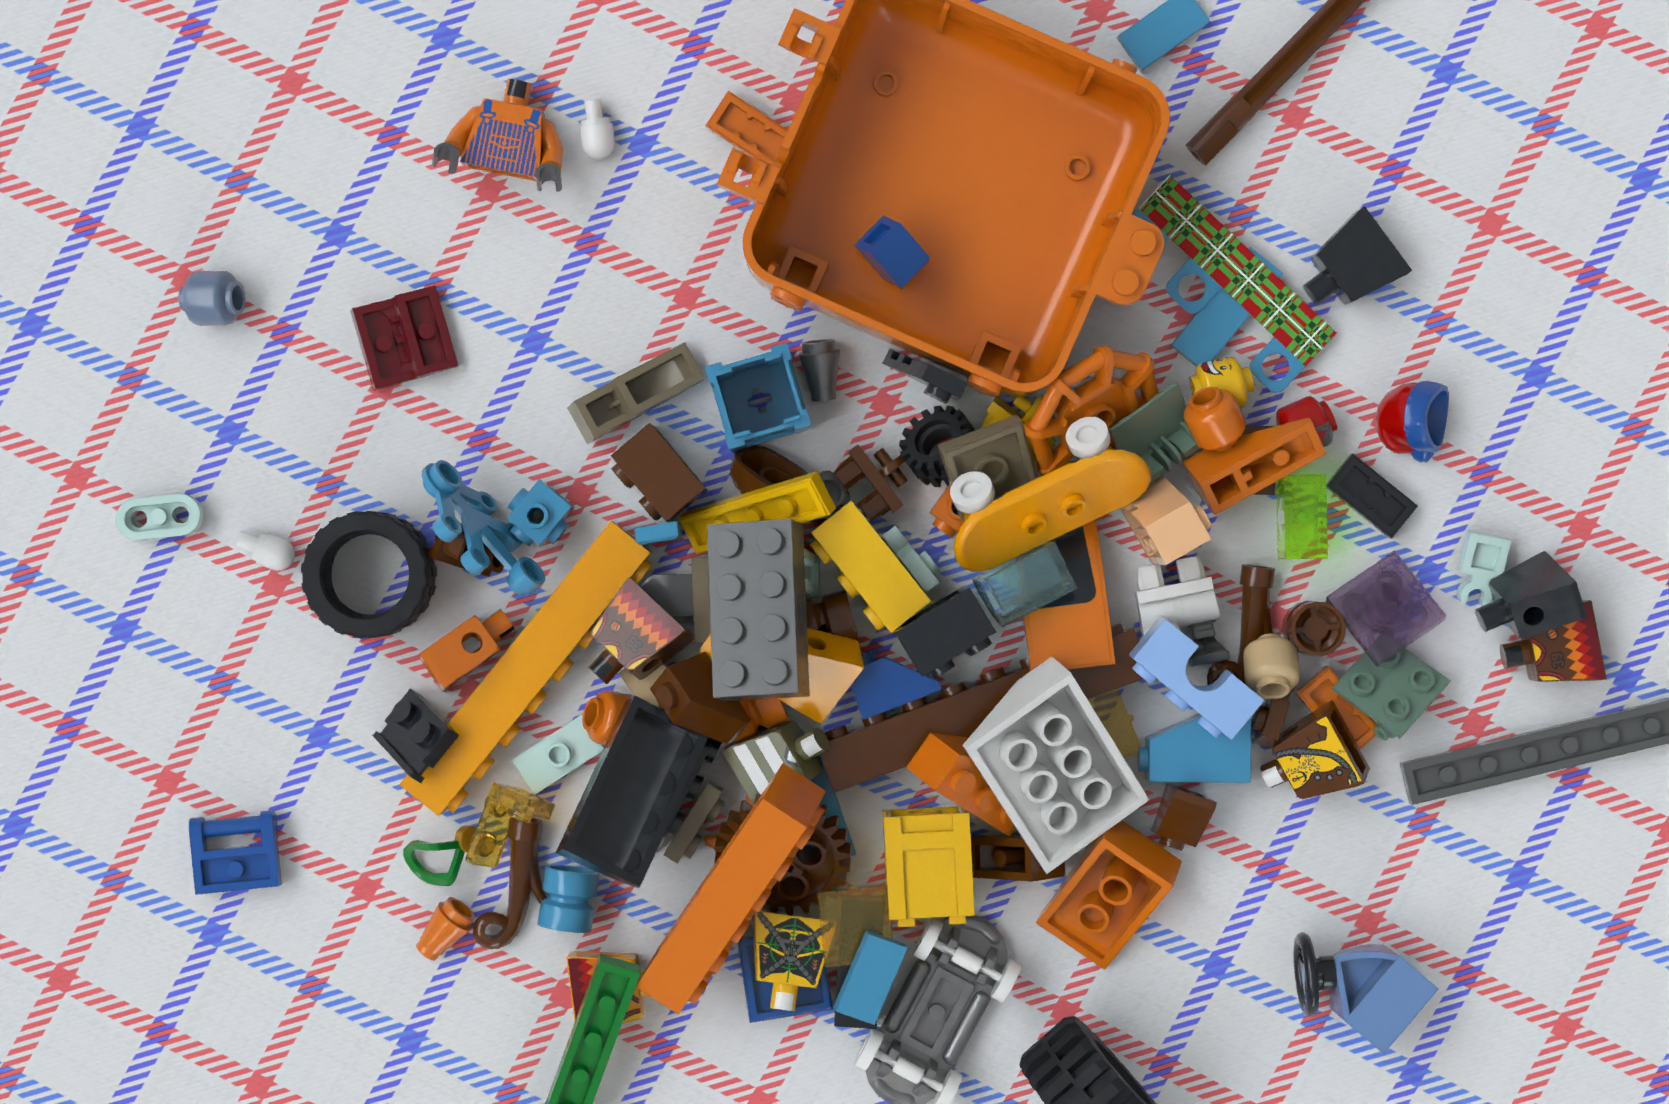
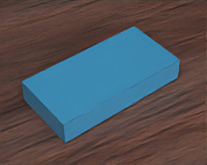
M1168 0L1118 35L1117 39L1139 71L1142 72L1207 26L1210 20L1196 0Z
M678 521L634 528L636 543H639V545L677 540L683 536L681 523Z
M866 930L833 1006L835 1011L875 1025L907 951L905 943Z

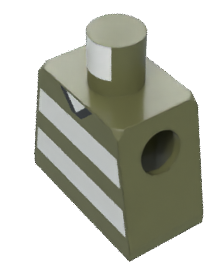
M790 720L770 729L766 728L757 731L756 735L737 743L733 742L721 751L752 804L755 805L756 794L763 793L782 763L810 781L817 777L823 771V766L817 756L829 750V741L821 729L814 728L803 734L797 722Z

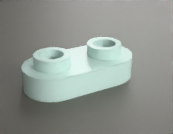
M187 494L132 498L125 501L119 507L116 514V524L119 531L125 537L132 540L190 535L200 527L203 521L201 504L197 499ZM181 507H185L189 512V518L184 523L179 522L176 518V512ZM140 511L144 512L147 516V523L143 527L137 526L134 521L135 515Z

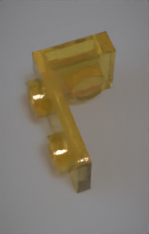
M493 782L489 795L485 800L484 809L477 828L470 840V847L465 861L473 865L496 868L508 839L509 817L531 823L532 817L550 820L555 804L522 788Z

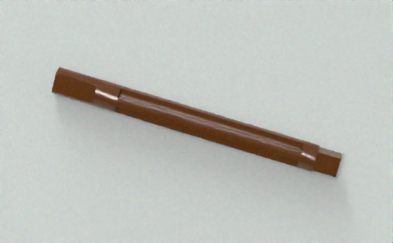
M1328 0L1185 145L1194 158L1201 164L1207 165L1366 0Z

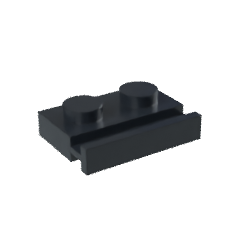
M411 688L384 720L387 725L382 732L376 731L372 735L400 767L419 783H422L425 779L422 774L427 767L434 768L459 736L424 697Z

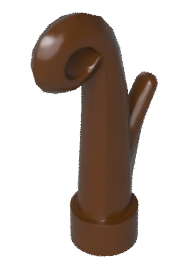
M1242 564L1239 583L1243 586L1237 663L1230 660L1215 662L1209 668L1207 674L1208 685L1216 681L1225 669L1229 670L1246 685L1243 661L1244 649L1261 635L1273 634L1269 595L1270 588H1273L1275 568Z
M527 816L509 817L507 837L510 839V875L507 917L496 912H486L476 919L473 926V936L476 942L483 948L499 949L510 944L518 935L528 909L531 890L540 904L542 900L547 898L545 891L542 889L543 885L538 862V842L541 841L543 825L541 819ZM491 923L499 924L503 928L497 935L490 936L485 933L486 927Z

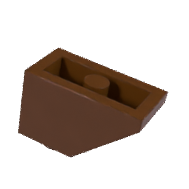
M706 652L667 666L650 688L658 704L664 709L672 723L724 744L732 743L751 721V718L739 701H723L713 698L712 661Z
M1166 783L1151 831L1161 836L1159 843L1181 851H1183L1185 844L1196 847L1215 811L1217 802L1206 795Z
M1012 833L1010 837L1006 834L971 835L973 878L1034 882L1065 876V861L1046 874L1020 833Z

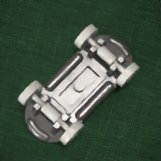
M977 915L966 916V924H949V918L942 922L931 918L920 935L912 953L913 956L917 957L915 964L880 1029L870 1030L853 1064L866 1072L870 1086L886 1102L890 1104H926L934 1099L932 1104H950L963 1077V1075L954 1071L959 1058L991 998L1003 1003L1012 990L1022 965L1011 959L1007 961L1008 951L1004 938L996 926L987 919Z

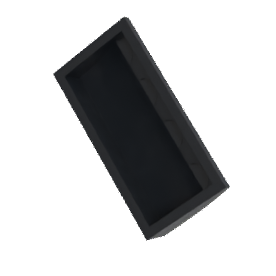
M637 696L626 700L555 853L607 877L640 888L708 737L672 723L664 710Z

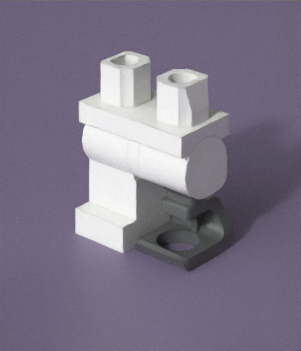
M1199 556L1176 560L1180 583L1168 586L1164 585L1160 565L1155 564L1137 568L1139 591L1134 592L1142 637L1156 620L1162 616L1179 630L1180 627H1192L1193 642L1199 647L1189 658L1190 666L1193 667L1230 659L1229 651L1215 639L1216 634L1213 623L1220 619V613L1212 577L1206 578Z

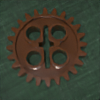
M759 793V794H756L755 803L757 802V800H758L759 797L761 796L760 793ZM742 800L739 812L730 810L727 822H721L714 847L716 851L714 864L753 808L749 802ZM823 804L820 806L825 811L806 845L810 844L816 847L805 845L802 850L799 849L793 857V862L780 882L777 881L771 889L772 892L765 904L770 905V913L776 914L779 907H785L786 913L792 916L794 906H800L802 911L807 914L810 910L811 901L822 908L825 904L826 895L835 898L838 886L845 885L847 872H850L852 845L846 842L847 829H838L839 816L835 815L825 818L827 805Z

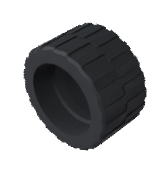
M355 511L347 513L343 517H336L329 521V524L324 528L319 529L314 535L315 538L311 544H308L305 550L306 555L304 562L301 564L303 580L301 585L303 593H305L308 600L307 604L324 625L330 626L335 632L342 635L347 634L353 636V638L364 639L402 631L401 629L411 626L418 620L417 618L430 605L429 601L435 593L437 566H435L434 559L427 556L431 547L427 544L425 536L421 531H417L413 524L405 519H399L393 514L375 511ZM362 535H378L392 541L404 554L409 568V581L403 597L392 608L379 614H362L348 608L340 601L332 584V565L337 552L348 541Z

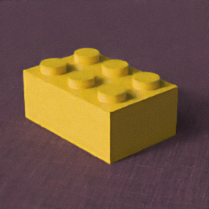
M852 501L811 532L816 540L810 546L825 565L831 560L834 561L842 571L836 579L852 598L858 593L868 604L862 611L878 631L886 627L892 633L931 602Z

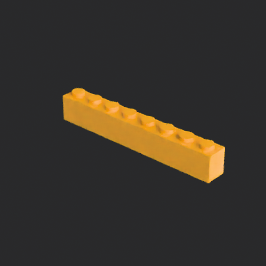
M610 521L448 724L459 734L458 738L434 768L427 767L422 774L425 778L422 783H419L407 774L399 785L437 816L443 814L447 809L454 813L469 794L463 788L474 776L480 780L494 764L495 760L490 755L496 747L501 744L506 748L519 733L521 727L516 722L524 712L527 711L533 715L548 695L542 690L553 678L559 682L572 667L574 662L569 659V656L577 646L580 645L585 650L593 641L594 637L591 635L593 627L623 583L630 577L638 584L650 570L653 564L647 559L653 552L644 545L636 543V539L614 521Z

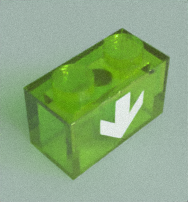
M1326 474L1287 475L1276 481L1278 559H1328Z

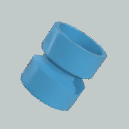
M546 865L542 889L549 894V897L541 901L537 925L564 932H591L594 909L588 904V900L597 895L600 873L581 867Z

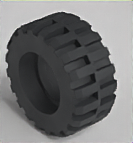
M1075 1016L1064 1017L1024 1052L1021 1057L1019 1066L1022 1069V1073L1029 1080V1084L1038 1093L1044 1104H1156L1115 1054L1086 1024Z

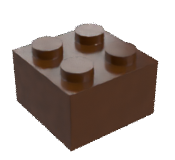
M651 423L647 424L611 455L617 463L611 470L627 488L631 489L635 485L644 497L639 500V503L654 520L658 521L662 517L666 522H671L708 491L705 485Z

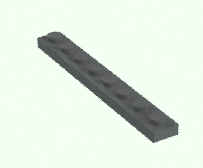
M1669 698L1401 762L1399 764L1409 804H1419L1669 744Z

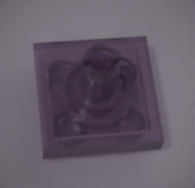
M1395 550L1326 598V603L1336 607L1343 615L1347 630L1376 667L1445 621L1447 616Z

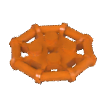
M1102 345L1096 347L1090 356L1061 372L1049 384L1032 419L1025 422L1024 433L1030 438L1037 459L1036 470L1041 475H1045L1068 463L1077 462L1070 460L1074 455L1070 452L1067 445L1066 432L1070 425L1078 419L1095 417L1098 414V418L1105 422L1109 431L1122 418L1129 416L1159 393L1153 372L1154 360L1144 352L1131 354L1111 350L1109 346ZM1113 368L1128 370L1122 378L1112 376ZM1095 373V377L1073 390L1070 388ZM1140 386L1141 394L1136 399L1134 391ZM1056 411V413H1057L1056 418H1055V419H1051L1052 416H1053V414H1054V412ZM1058 436L1060 444L1052 451L1048 438ZM1111 437L1109 446L1116 450Z

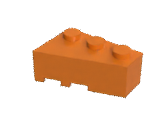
M930 733L906 768L936 792L1010 837L1016 827L964 749L963 744L967 741L968 737Z

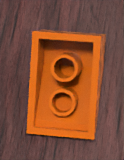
M1121 820L1089 843L1038 917L1036 924L1105 970L1173 888L1182 861Z

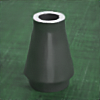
M821 339L802 342V352L798 353L810 389L811 401L836 399L840 349H836L835 340Z

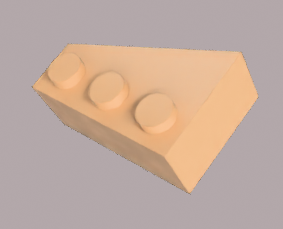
M1163 475L1148 486V489L1140 498L1120 508L1151 564L1167 565L1211 540L1207 530L1212 528V524L1200 505L1192 506L1191 502Z

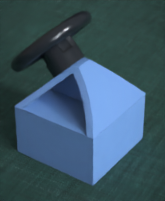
M1301 932L1295 937L1293 950L1294 974L1302 1012L1307 1017L1315 1016L1319 1008V991L1330 990V1009L1383 1054L1439 990L1406 960L1384 944L1359 945L1337 952L1334 956H1319L1316 959L1309 935Z

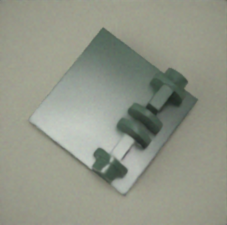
M1177 381L1164 391L1157 393L1150 401L1129 416L1122 418L1115 426L1109 429L1116 450L1133 452L1145 460L1151 473L1149 486L1165 474V470L1169 472L1173 469L1168 457L1179 465L1183 461L1180 454L1187 458L1195 451L1201 449L1194 442L1184 421L1186 405Z
M1382 632L1332 687V690L1373 719L1376 725L1374 728L1375 735L1381 740L1386 741L1388 738L1398 737L1400 739L1449 685L1451 680Z

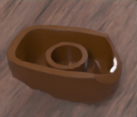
M760 445L743 448L736 452L729 473L735 487L740 490L741 494L809 474L783 455Z

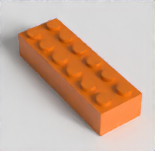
M782 763L659 945L636 985L638 989L678 1015L688 1001L694 1005L697 1003L706 989L707 982L713 974L716 975L728 957L729 950L733 944L739 942L750 925L749 921L755 912L758 913L769 898L775 883L781 881L791 866L797 851L803 849L813 834L815 825L825 809L819 806L826 792L824 789Z

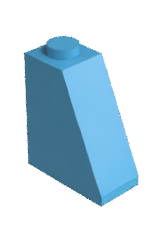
M1199 713L1146 736L1145 747H1138V772H1145V779L1149 782L1251 783V718L1232 740L1224 733L1215 738L1197 723L1202 717Z

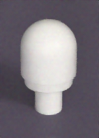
M601 99L584 101L586 120L580 121L581 127H579L582 148L591 158H606L612 153L615 146L613 123H610V117H603Z
M241 531L235 547L251 552V560L256 561V564L275 571L287 569L295 558L293 545L288 540L269 532L267 534L261 532L258 538Z

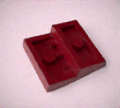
M436 286L398 294L391 299L355 307L350 310L373 391L430 376L459 366Z

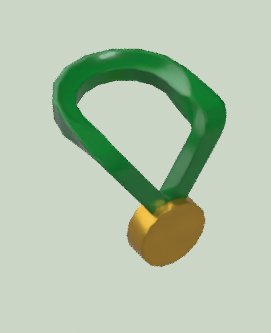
M462 826L456 832L454 841L429 843L414 840L403 849V856L410 870L424 882L438 886H451L457 878L464 853H474L479 848L481 834L474 826ZM456 849L447 873H432L426 870L415 856V850L440 851Z

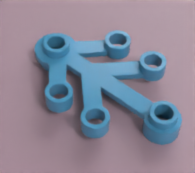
M444 460L430 463L423 468V486L432 497L436 498L440 516L432 525L435 534L444 542H452L462 532L461 524L455 517L454 509L461 517L468 548L461 556V563L464 568L473 575H479L490 565V559L484 550V543L508 570L509 575L506 577V581L513 592L521 596L535 592L545 582V574L542 568L531 558L521 557L517 561L510 553L514 552L523 542L510 532L514 524H506L491 517L497 510L495 500L486 492H478L463 485L462 478L456 468Z

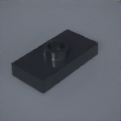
M1353 453L1346 458L1324 486L1389 539L1394 537L1418 507L1417 504Z

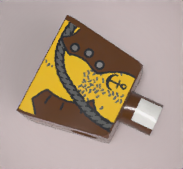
M1333 700L1325 703L1280 733L1279 740L1272 747L1276 759L1260 767L1262 777L1268 787L1273 788L1289 781L1295 794L1300 799L1360 786L1365 783L1370 770L1367 761Z

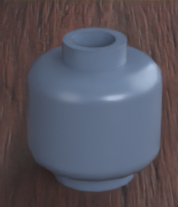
M228 271L194 272L187 278L178 296L180 308L185 311L192 323L199 326H217L233 323L238 314L243 312L246 300L243 285Z

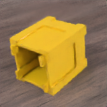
M961 806L882 810L889 920H898V927L915 926V918L949 917V924H966V916H975L969 811H966Z

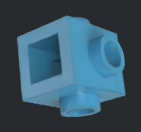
M538 480L529 492L522 488L509 503L508 508L512 510V513L507 519L514 524L510 532L529 547L533 542H536L539 546H543L547 541L555 544L569 527V524L564 520L575 507L543 480ZM540 508L544 513V519L541 523L537 524L533 520V513Z

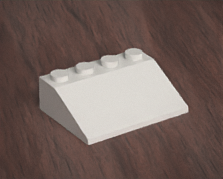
M1052 656L1020 678L963 744L964 749L1046 874L1149 801L1145 791L1071 672Z

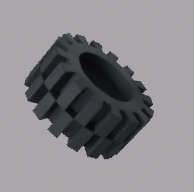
M939 405L934 406L933 414L928 409L922 411L923 418L920 421L914 417L910 421L913 428H904L902 435L905 439L899 442V447L902 449L900 452L901 457L911 471L923 484L928 486L931 483L934 487H941L942 480L949 486V481L940 452L929 455L932 448L943 439L951 437L954 439L975 431V428L959 409L956 411L953 406L948 405L944 411L942 406Z

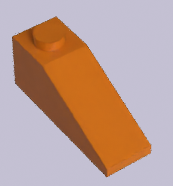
M1305 418L1244 434L1232 448L1226 451L1204 449L1182 462L1197 494L1212 513L1216 515L1322 457L1326 452L1310 418Z

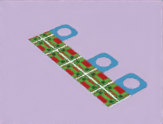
M1170 174L1132 214L1157 226L1164 237V244L1170 238L1190 257L1166 284L1168 295L1186 312L1191 314L1198 313L1223 288L1274 336L1250 363L1251 373L1271 392H1282L1337 334ZM1186 275H1198L1205 283V293L1197 301H1187L1179 293V282ZM1274 353L1283 355L1289 363L1287 375L1277 381L1268 379L1262 370L1264 359Z

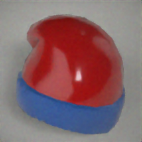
M1420 381L1419 383L1402 384L1388 392L1378 406L1375 419L1377 433L1385 447L1395 454H1411L1420 463L1428 462L1433 457L1434 452L1440 450L1443 443L1449 408L1448 387L1432 381Z

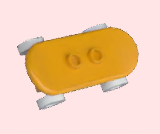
M1097 417L1078 419L1068 428L1066 442L1070 452L1078 457L1079 461L1068 463L1005 493L996 500H993L995 489L991 479L985 473L978 471L967 472L953 482L950 489L951 498L955 507L963 512L965 522L955 537L953 548L955 558L962 568L971 572H983L996 568L1023 553L1131 504L1148 489L1151 481L1150 468L1145 460L1137 454L1125 450H1114L1109 446L1111 437L1103 420Z

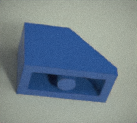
M874 652L862 655L864 669L851 685L863 720L942 690L938 680L927 675L922 677L918 671L885 656L876 659Z

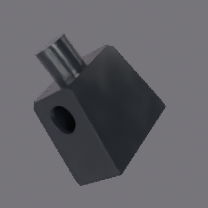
M1364 206L1353 213L1311 257V261L1320 273L1305 283L1303 288L1316 305L1321 304L1334 293H1336L1344 305H1347L1407 275L1412 269Z
M1546 551L1491 579L1489 588L1493 602L1475 609L1477 620L1484 632L1506 624L1518 638L1524 639L1587 617L1577 582Z

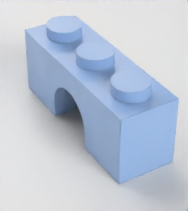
M1160 616L1128 654L1137 662L1132 669L1151 685L1158 679L1167 686L1169 690L1164 696L1182 711H1185L1189 705L1202 715L1197 723L1215 738L1224 733L1232 740L1265 700L1227 669L1223 671L1216 681L1207 686L1191 684L1186 675V665L1191 655L1199 646L1167 619Z

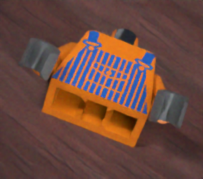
M507 79L503 101L484 98L481 106L472 107L451 129L444 143H440L434 148L432 166L436 167L437 163L441 160L450 161L448 173L454 174L457 171L458 160L461 156L460 162L465 168L536 181L538 191H542V184L544 182L554 181L556 192H560L562 190L561 168L564 148L554 123L545 119V114L541 109L528 107L532 84L521 80Z

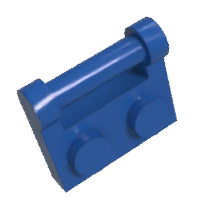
M275 810L261 811L260 816L205 821L204 817L190 818L189 838L195 895L282 885L277 839L278 824ZM261 832V845L207 850L206 839L209 837Z

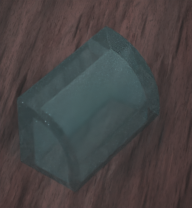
M1051 541L971 578L985 606L1001 627H1005L1077 589L1056 543Z

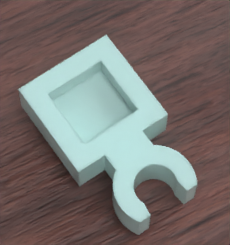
M896 526L882 535V538L925 593L939 583L934 575L940 569L926 551L918 555Z
M1467 530L1457 569L1460 573L1468 575V578L1459 585L1457 590V598L1461 603H1467L1468 595L1474 589L1481 591L1479 598L1481 606L1491 603L1492 594L1488 586L1489 580L1504 573L1512 542L1508 537Z

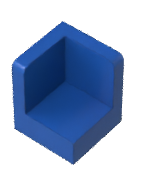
M884 215L854 245L885 281L901 289L929 261L927 253L904 226Z

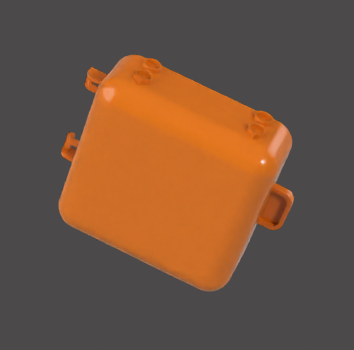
M845 0L835 25L798 9H793L778 45L808 60L818 62L812 81L809 82L781 145L782 149L773 165L754 159L744 152L732 148L717 182V185L722 189L755 203L743 234V252L750 273L760 285L771 291L770 298L783 306L799 312L802 311L804 306L809 307L968 377L966 380L967 386L980 393L996 398L1000 392L1012 396H1027L1044 389L1062 372L1095 296L1118 306H1128L1137 302L1143 296L1163 252L1164 237L1159 228L1148 221L1132 215V212L1169 129L1170 111L1164 94L1153 82L1137 75V68L1128 62L1113 59V62L1110 63L970 0ZM801 26L815 32L812 43L797 37ZM738 169L752 174L748 187L734 182ZM883 215L901 223L929 256V261L902 289L885 281L854 246Z

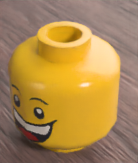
M1224 357L1200 363L1196 367L1195 375L1189 376L1192 395L1206 387H1217L1230 391L1235 396L1240 409L1244 408L1247 403V393L1254 391L1253 378L1249 367L1241 368L1240 363L1234 357Z

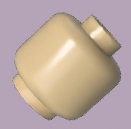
M1269 633L1261 635L1244 649L1245 683L1260 697L1266 699L1282 698L1299 683L1298 650L1291 641L1277 634Z

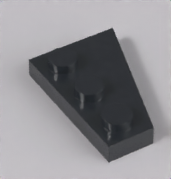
M889 349L882 363L926 385L924 394L944 404L948 403L950 398L956 401L959 400L968 384L929 363L911 358L892 349Z

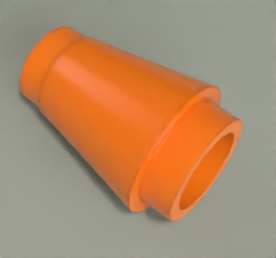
M449 897L446 902H440L416 944V948L423 956L435 961L439 955H442L472 929L471 923L475 919L474 913L467 905L453 897Z

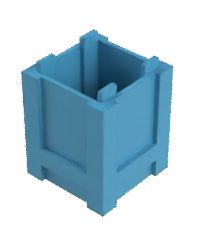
M787 342L771 347V352L724 366L721 362L705 366L708 381L713 389L725 430L724 435L728 449L732 453L743 448L812 429ZM756 389H761L763 394H771L772 401L766 404L767 411L759 413L757 407H749L748 400L754 397L753 391Z

